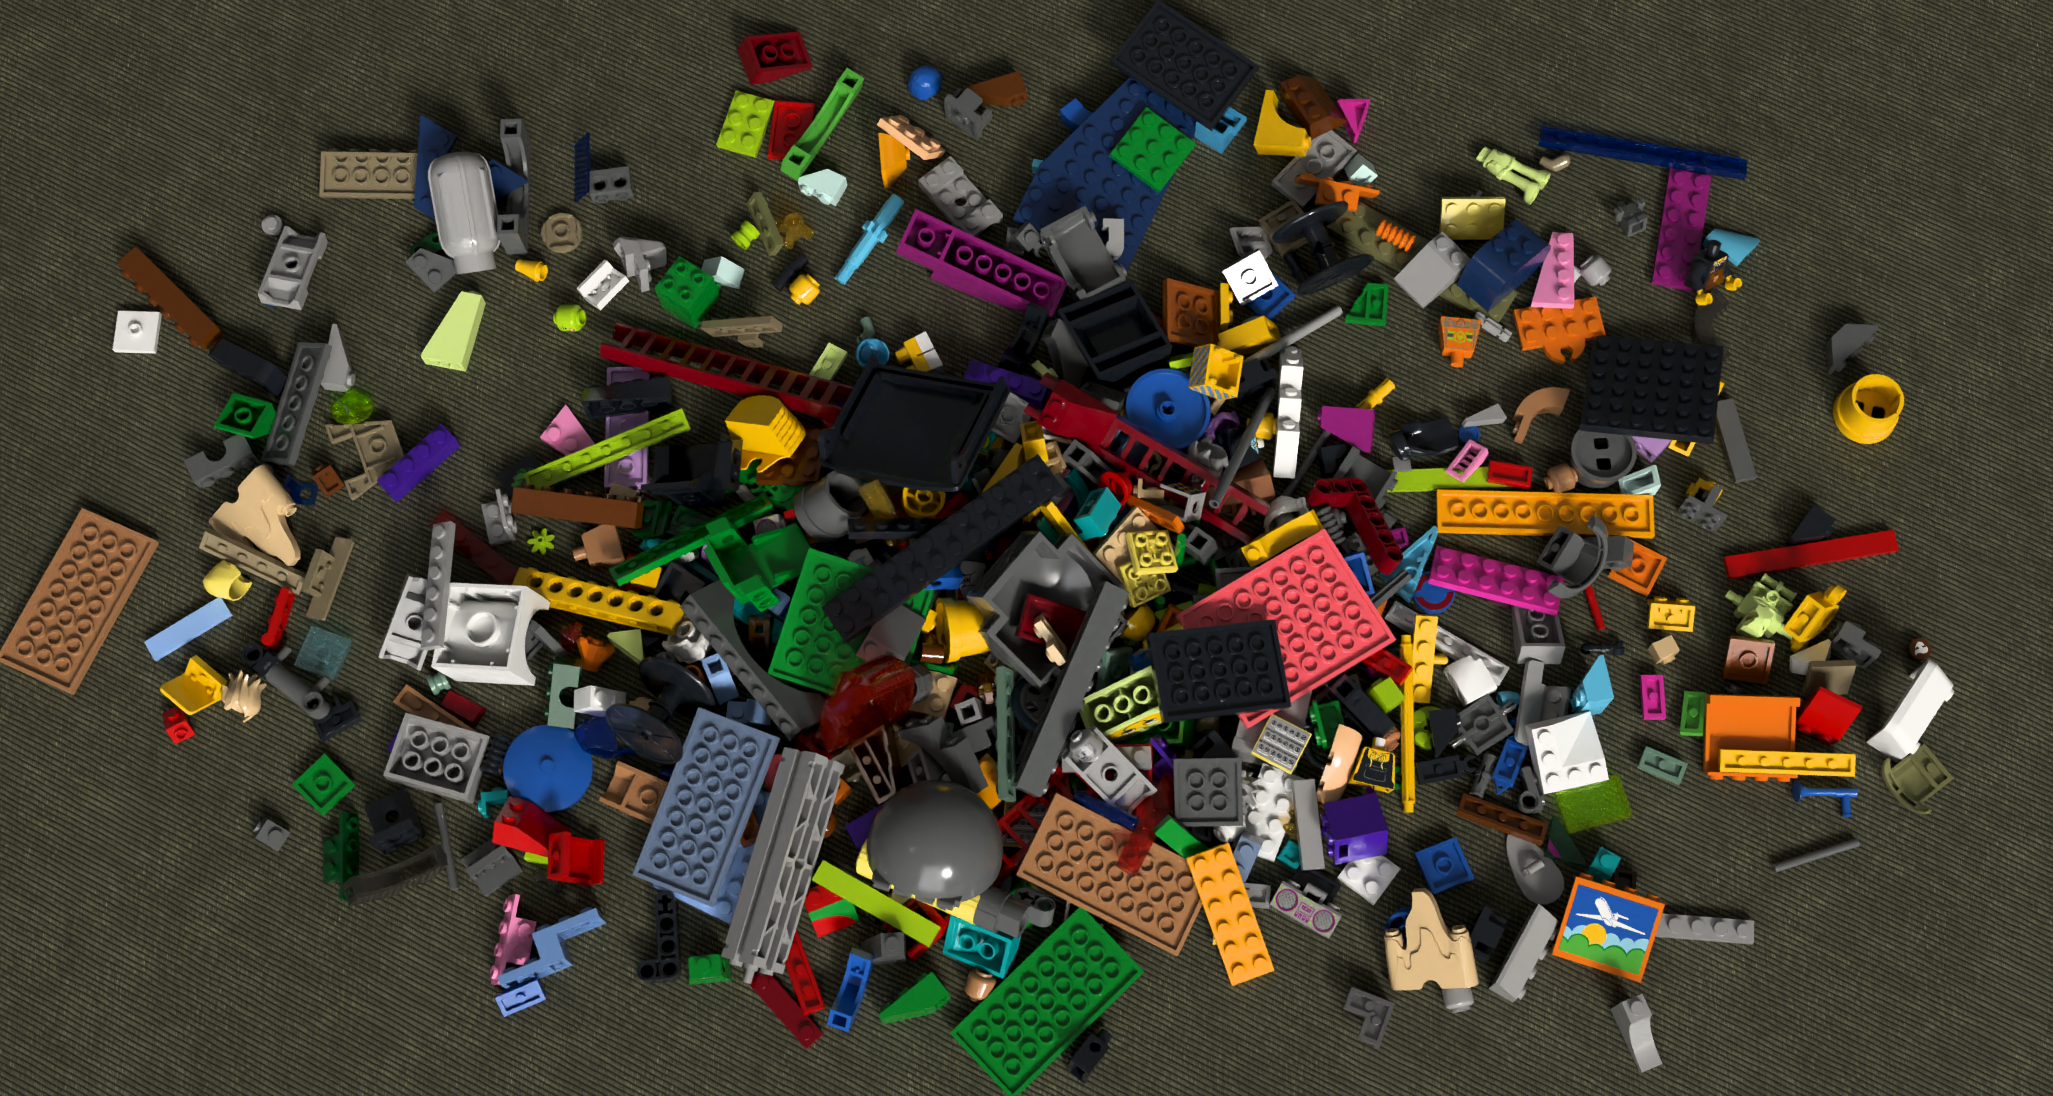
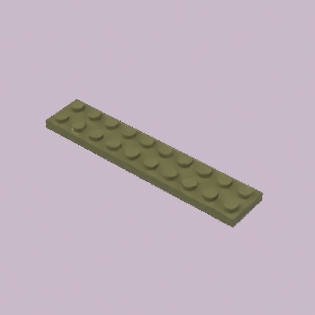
M1358 201L1356 212L1346 211L1336 221L1324 227L1326 231L1364 253L1373 255L1376 260L1399 273L1429 243L1428 240ZM1386 219L1387 223L1392 222L1393 226H1398V229L1403 228L1404 232H1410L1411 236L1413 234L1416 235V240L1409 251L1405 252L1404 248H1398L1399 245L1394 246L1393 242L1388 243L1387 239H1381L1382 236H1376L1375 232L1382 220ZM1460 278L1439 296L1473 316L1480 311L1486 315L1485 318L1489 317L1499 323L1518 292L1512 291L1489 312L1457 286Z

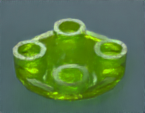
M348 390L345 396L330 406L333 418L337 422L356 424L364 421L372 414L374 404L367 395L357 393L356 390Z

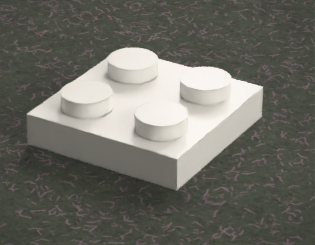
M1381 855L1349 862L1337 878L1374 905L1401 868Z

